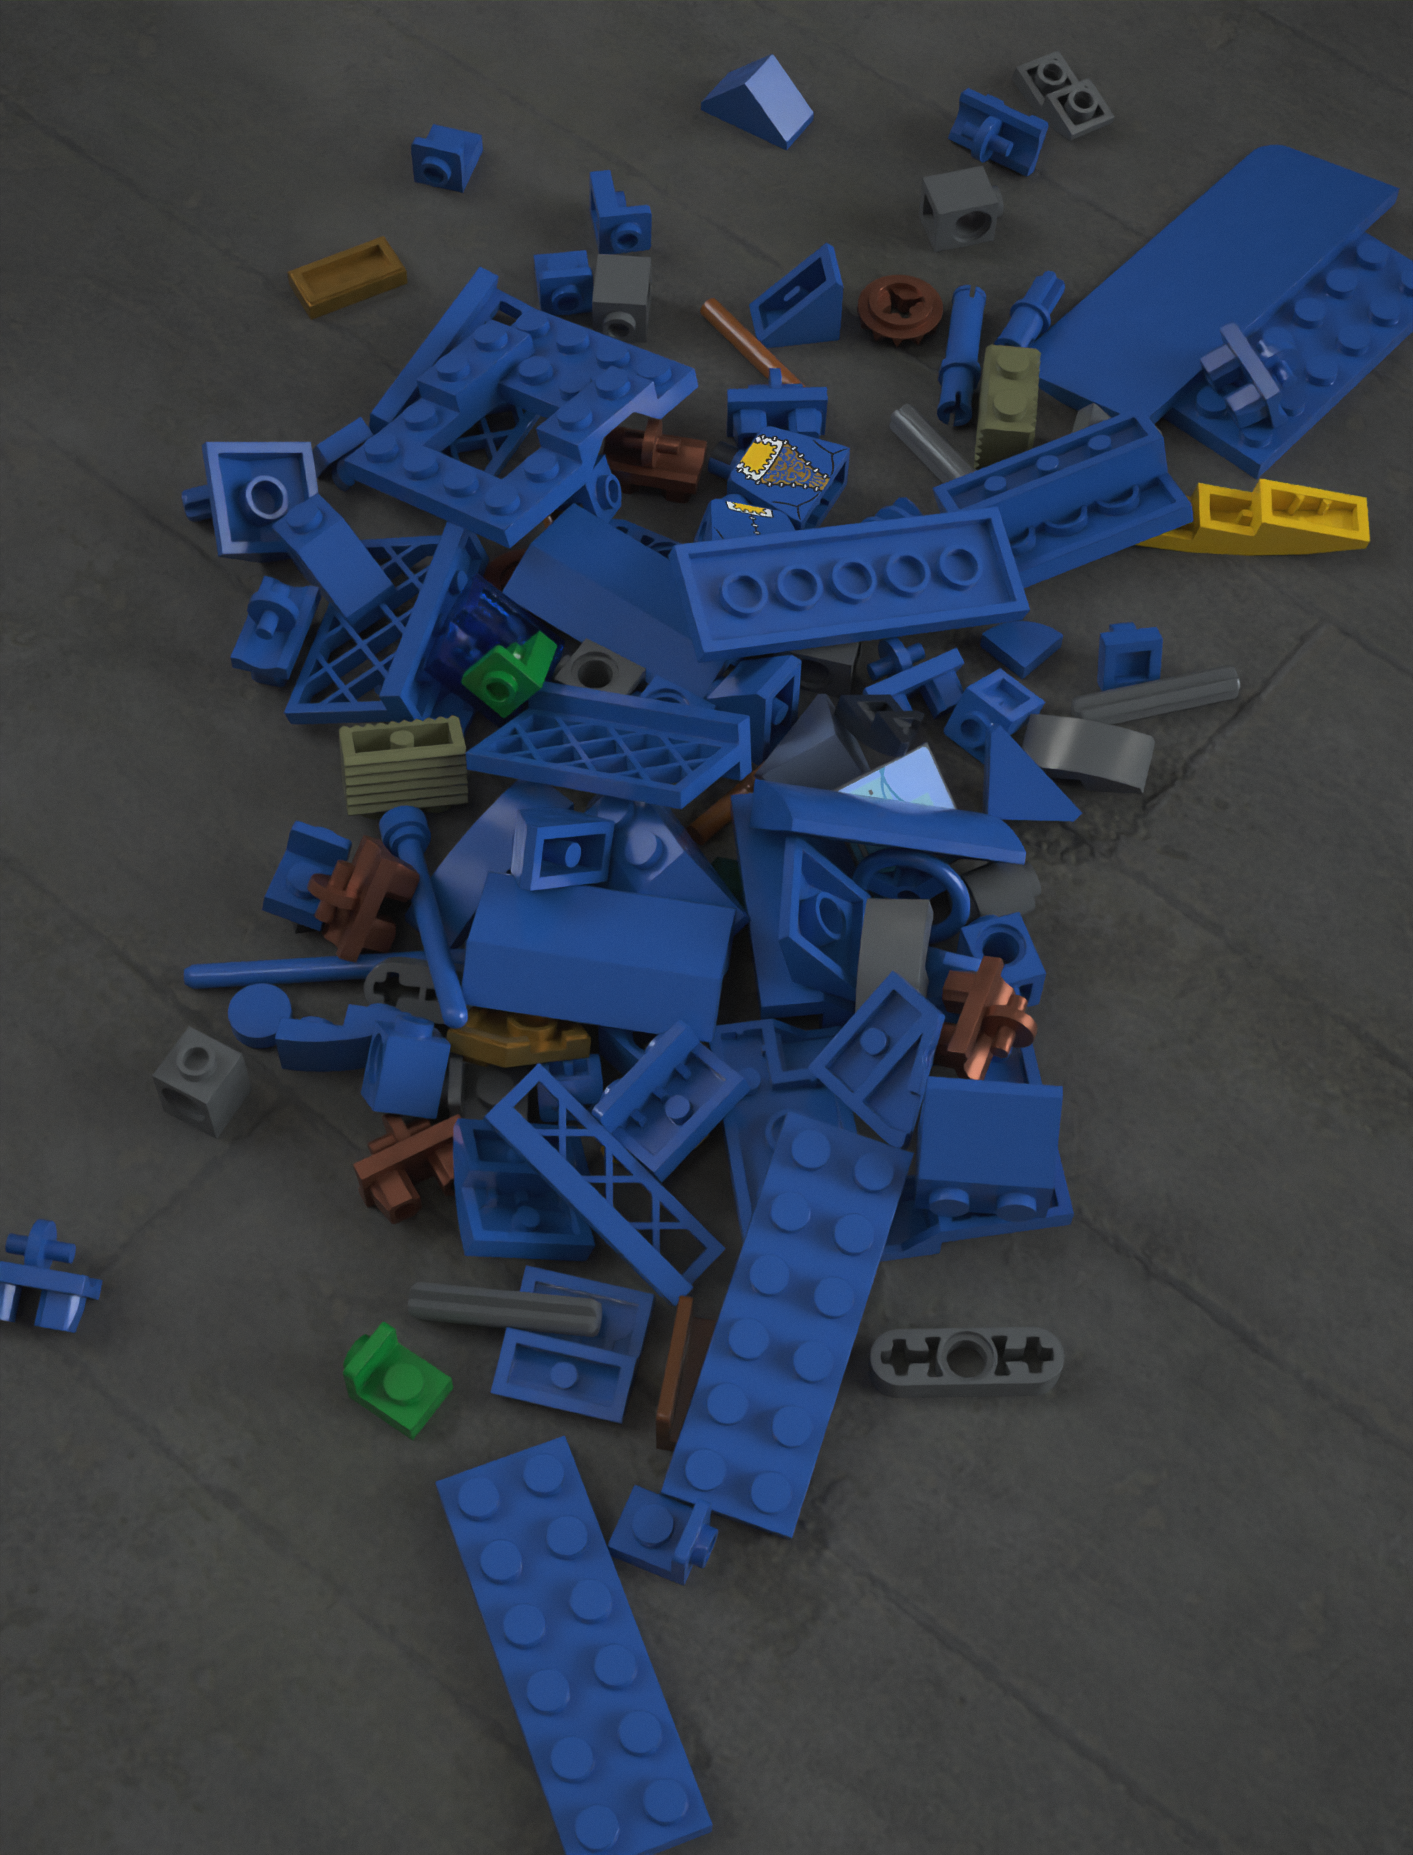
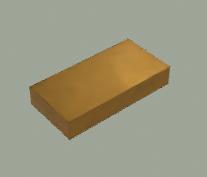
M384 236L287 272L289 285L311 320L408 283L405 267Z

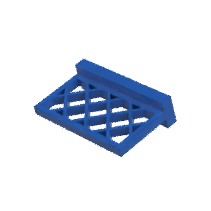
M479 267L370 413L369 429L373 435H376L402 414L408 406L421 398L416 379L435 365L441 357L450 353L471 336L478 327L486 324L491 319L493 320L499 311L517 320L533 307L497 289L499 276ZM502 401L486 415L512 411L516 423L514 429L490 433L484 416L476 423L480 435L457 438L440 453L460 461L459 452L485 448L489 464L484 469V472L498 477L540 418V415L528 410L523 414V408ZM501 446V447L499 448V450L496 451V448H495V447Z
M447 521L442 535L360 540L374 559H391L381 566V569L390 581L400 574H403L407 580L396 587L397 593L352 626L329 603L284 711L291 725L391 721L400 723L403 720L412 722L416 718L421 721L428 717L430 718L489 562V557L476 533ZM433 556L431 564L414 575L409 569L425 557ZM418 594L414 607L397 618L392 611ZM386 616L391 623L364 641L358 635L360 632ZM402 637L396 652L381 662L376 658V653ZM350 639L354 641L357 646L328 664L327 660L333 650ZM368 659L373 667L345 685L340 678ZM384 681L379 694L380 701L358 702L356 700ZM333 682L339 689L320 703H310L315 694Z
M544 681L542 688L528 699L529 708L465 753L467 770L676 809L684 808L720 777L741 781L752 772L749 715Z

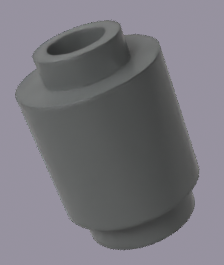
M1028 861L1025 862V865L990 862L959 874L968 890L971 903L970 915L964 926H968L975 919L985 915L1001 917L1020 912L1021 916L1035 910V897L1041 895L1038 876ZM945 890L947 902L951 911L952 901L948 891Z

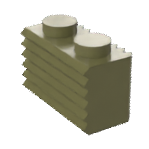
M993 344L986 347L980 386L974 468L976 470L1033 449L1041 353L1036 348Z
M451 715L446 719L440 716L436 720L428 717L424 721L416 718L412 722L403 720L400 723L391 721L387 725L379 722L375 726L368 723L364 727L356 724L352 728L343 726L339 729L342 783L348 816L362 815L368 819H381L386 812L398 806L408 805L422 809L425 812L440 813L448 810L452 805L468 804L466 745L459 717Z

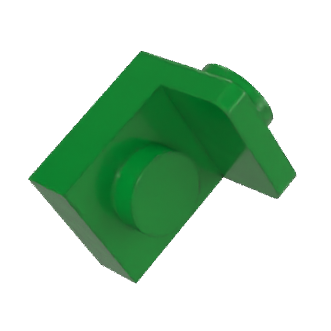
M541 631L537 632L522 646L517 642L512 643L506 649L503 646L497 645L464 673L461 682L473 694L505 718L542 688L557 645Z
M382 1322L371 1336L364 1334L359 1337L349 1349L343 1362V1377L348 1397L412 1441L453 1390L452 1378L398 1343L396 1329L386 1322Z

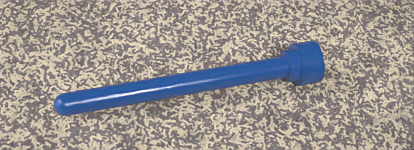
M398 806L382 816L379 822L380 835L383 844L393 856L411 864L419 874L420 880L411 899L413 911L443 1021L449 1028L458 1029L466 1024L468 1011L424 857V853L431 840V833L423 811L414 806Z

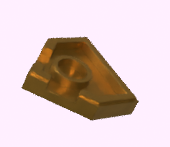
M472 1006L468 1010L466 1024L461 1028H450L447 1031V1041L451 1044L450 1052L463 1055L466 1062L483 1067L493 1064L507 1068L587 1058L590 1053L591 1037L579 1023Z

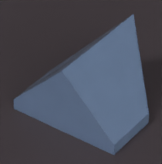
M818 694L754 776L758 780L833 790L871 769L857 739L834 716L836 707L827 694Z

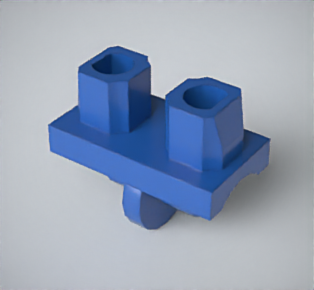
M967 88L961 92L958 115L950 130L948 139L970 149L971 157L983 163L991 159L1027 177L1034 172L1049 126L1047 121L1034 115L1027 116L1004 105V101L990 94L985 96Z
M1235 321L1222 327L1220 333L1223 344L1199 360L1203 374L1213 390L1218 391L1239 378L1243 382L1244 386L1223 397L1226 408L1238 429H1242L1264 418H1267L1273 429L1288 422V417L1279 404L1283 397L1282 392L1275 382L1279 381L1283 388L1291 387L1296 382L1297 378L1293 371L1299 364L1301 355L1294 344L1289 341L1273 344L1270 338H1263L1256 345L1260 353L1257 356Z
M769 368L768 384L748 385L746 389H727V437H734L737 448L744 451L748 449L761 428L767 426L820 439V435H825L827 387H803V384H782L781 368Z
M264 576L258 592L251 596L247 605L248 616L230 657L232 668L250 671L255 682L277 687L285 686L320 603V587L310 585L293 587L273 577Z
M897 637L879 641L878 653L880 659L868 664L867 672L872 680L886 675L889 678L866 687L863 690V695L891 694L903 711H913L908 699L921 694L934 719L954 711L964 693L956 675L964 664L957 648L913 667V663L925 658V651L920 643H915L905 648Z
M37 1219L31 1228L29 1236L10 1233L7 1237L6 1252L23 1255L24 1265L0 1261V1320L15 1323L22 1287L38 1289L42 1291L34 1326L75 1333L84 1312L86 1298L99 1300L103 1280L89 1278V1276L50 1270L52 1261L71 1264L75 1257L76 1246L72 1243L57 1241V1229L54 1221Z

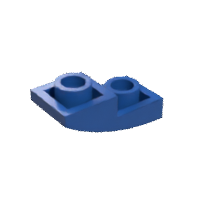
M375 1003L368 1007L348 1004L343 1026L334 1025L324 1018L315 1016L303 1017L300 1020L280 1017L275 1042L281 1067L287 1070L316 1072L366 1068L375 1020L395 1023L397 1015H411V1013L401 1012L398 1008L388 1004Z

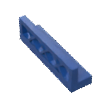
M540 1063L484 1116L483 1121L669 1306L675 1307L679 1302L680 1295L686 1296L694 1288L691 1284L726 1249ZM537 1083L558 1102V1129H535L514 1108ZM566 1111L585 1129H566ZM544 1137H558V1151ZM566 1137H594L604 1147V1176H582L566 1160ZM613 1157L631 1176H613ZM590 1183H604L605 1198ZM613 1183H640L651 1194V1222H628L613 1207ZM660 1204L678 1222H660ZM660 1229H686L705 1250L680 1274L660 1254ZM637 1230H651V1244Z

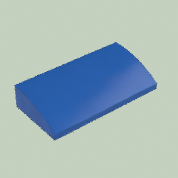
M755 779L748 827L751 829L785 834L796 833L799 836L882 848L901 847L916 849L931 855L973 861L1025 865L1026 851L1015 832L1005 822L990 814Z

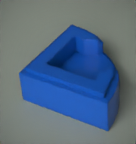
M1012 621L999 624L985 631L982 634L980 646L1023 680L1061 648L1063 634L1040 623Z

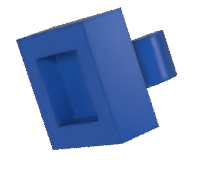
M359 417L320 442L312 450L316 478L332 469V479L335 485L344 492L355 484L354 480L349 477L344 460L361 447L368 438L373 436V433L362 417Z
M1133 622L1109 624V632L1100 633L1097 683L1101 691L1160 679L1163 638L1157 627L1136 629Z

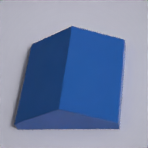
M205 442L202 444L218 557L257 563L291 559L271 526L286 516L294 506L307 501L316 493L319 494L311 442Z
M796 833L786 837L778 936L792 982L856 1002L861 934L867 898H871V895Z

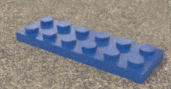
M998 507L677 544L673 546L668 555L698 663L1019 621L1030 611Z
M790 1110L787 1111L659 1493L660 1495L694 1507L697 1499L700 1498L711 1503L712 1514L787 1540L792 1538L914 1153Z
M565 1435L436 1481V1488L565 1855H654L712 1832L713 1825Z

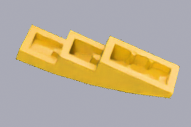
M1261 478L1252 492L1198 483L1191 497L1186 496L1192 504L1194 522L1135 545L1191 553L1245 556L1301 555L1366 549L1370 543L1367 498Z

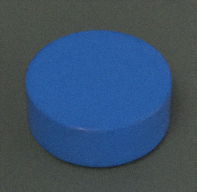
M257 983L244 987L234 995L228 1007V1018L234 1036L242 1044L252 1048H268L276 1045L275 1036L280 1017L293 1019L288 996L280 988L267 983Z

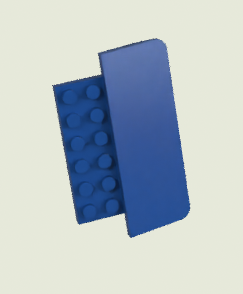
M1266 145L1253 150L1032 344L1031 348H1036L1041 353L1039 388L1062 404L1075 410H1080L1092 403H1096L1111 418L1141 407L1153 424L1163 417L1257 480L1413 332V261L1365 232L1395 204L1400 188L1287 146ZM1235 321L1257 356L1260 354L1256 348L1257 343L1267 337L1271 339L1273 344L1283 341L1292 342L1301 355L1300 362L1293 371L1297 378L1296 382L1288 388H1283L1279 381L1275 382L1283 396L1279 404L1288 417V422L1275 429L1272 428L1267 418L1238 429L1226 408L1223 397L1244 386L1243 382L1239 378L1215 391L1203 374L1199 359L1223 344L1220 329Z

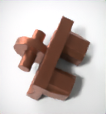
M651 417L648 419L645 431L617 426L606 435L601 455L605 454L611 473L617 477L620 483L622 493L632 494L635 491H639L641 485L660 488L661 494L665 497L666 501L684 504L689 501L691 494L696 495L707 453V441L662 434V420Z
M363 835L352 863L338 860L331 876L313 874L307 885L308 891L321 900L314 916L326 923L322 935L338 948L336 955L339 959L356 963L360 952L388 953L396 935V924L390 916L377 913L383 898L387 897L406 903L412 899L419 883V874L412 865L393 856L380 839Z
M983 956L977 972L950 970L942 988V1001L947 1012L961 1015L957 1024L943 1023L933 1064L955 1069L960 1079L984 1080L993 1055L999 1058H1007L1011 1047L1024 1048L1030 1046L1038 1031L1037 1024L1032 1017L1025 1013L1028 1001L1024 997L1016 995L1014 988L1008 985L1001 977L1004 967L1002 958Z
M386 1113L382 1115V1121L387 1134L368 1142L367 1146L371 1156L353 1164L360 1185L358 1191L366 1207L368 1208L376 1204L389 1222L394 1225L410 1218L422 1208L421 1198L414 1185L432 1176L436 1178L445 1196H455L453 1128L457 1119L461 1118L460 1115L457 1114L432 1127L429 1120L423 1117L405 1125L399 1114Z

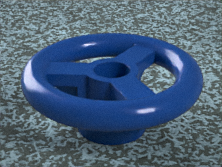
M901 847L882 849L866 856L853 872L851 880L869 895L870 891L889 899L930 900L937 894L947 890L952 901V910L944 921L931 926L929 944L942 942L955 936L960 932L961 927H964L969 918L971 908L970 896L963 880L948 864L929 853ZM896 866L894 871L878 873L883 868Z

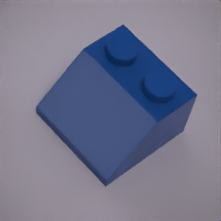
M927 1076L916 1141L914 1208L929 1209L934 1214L945 1217H956L967 1212L996 1214L999 1218L1011 1222H1024L1034 1217L1046 1218L1054 1189L1063 1086Z

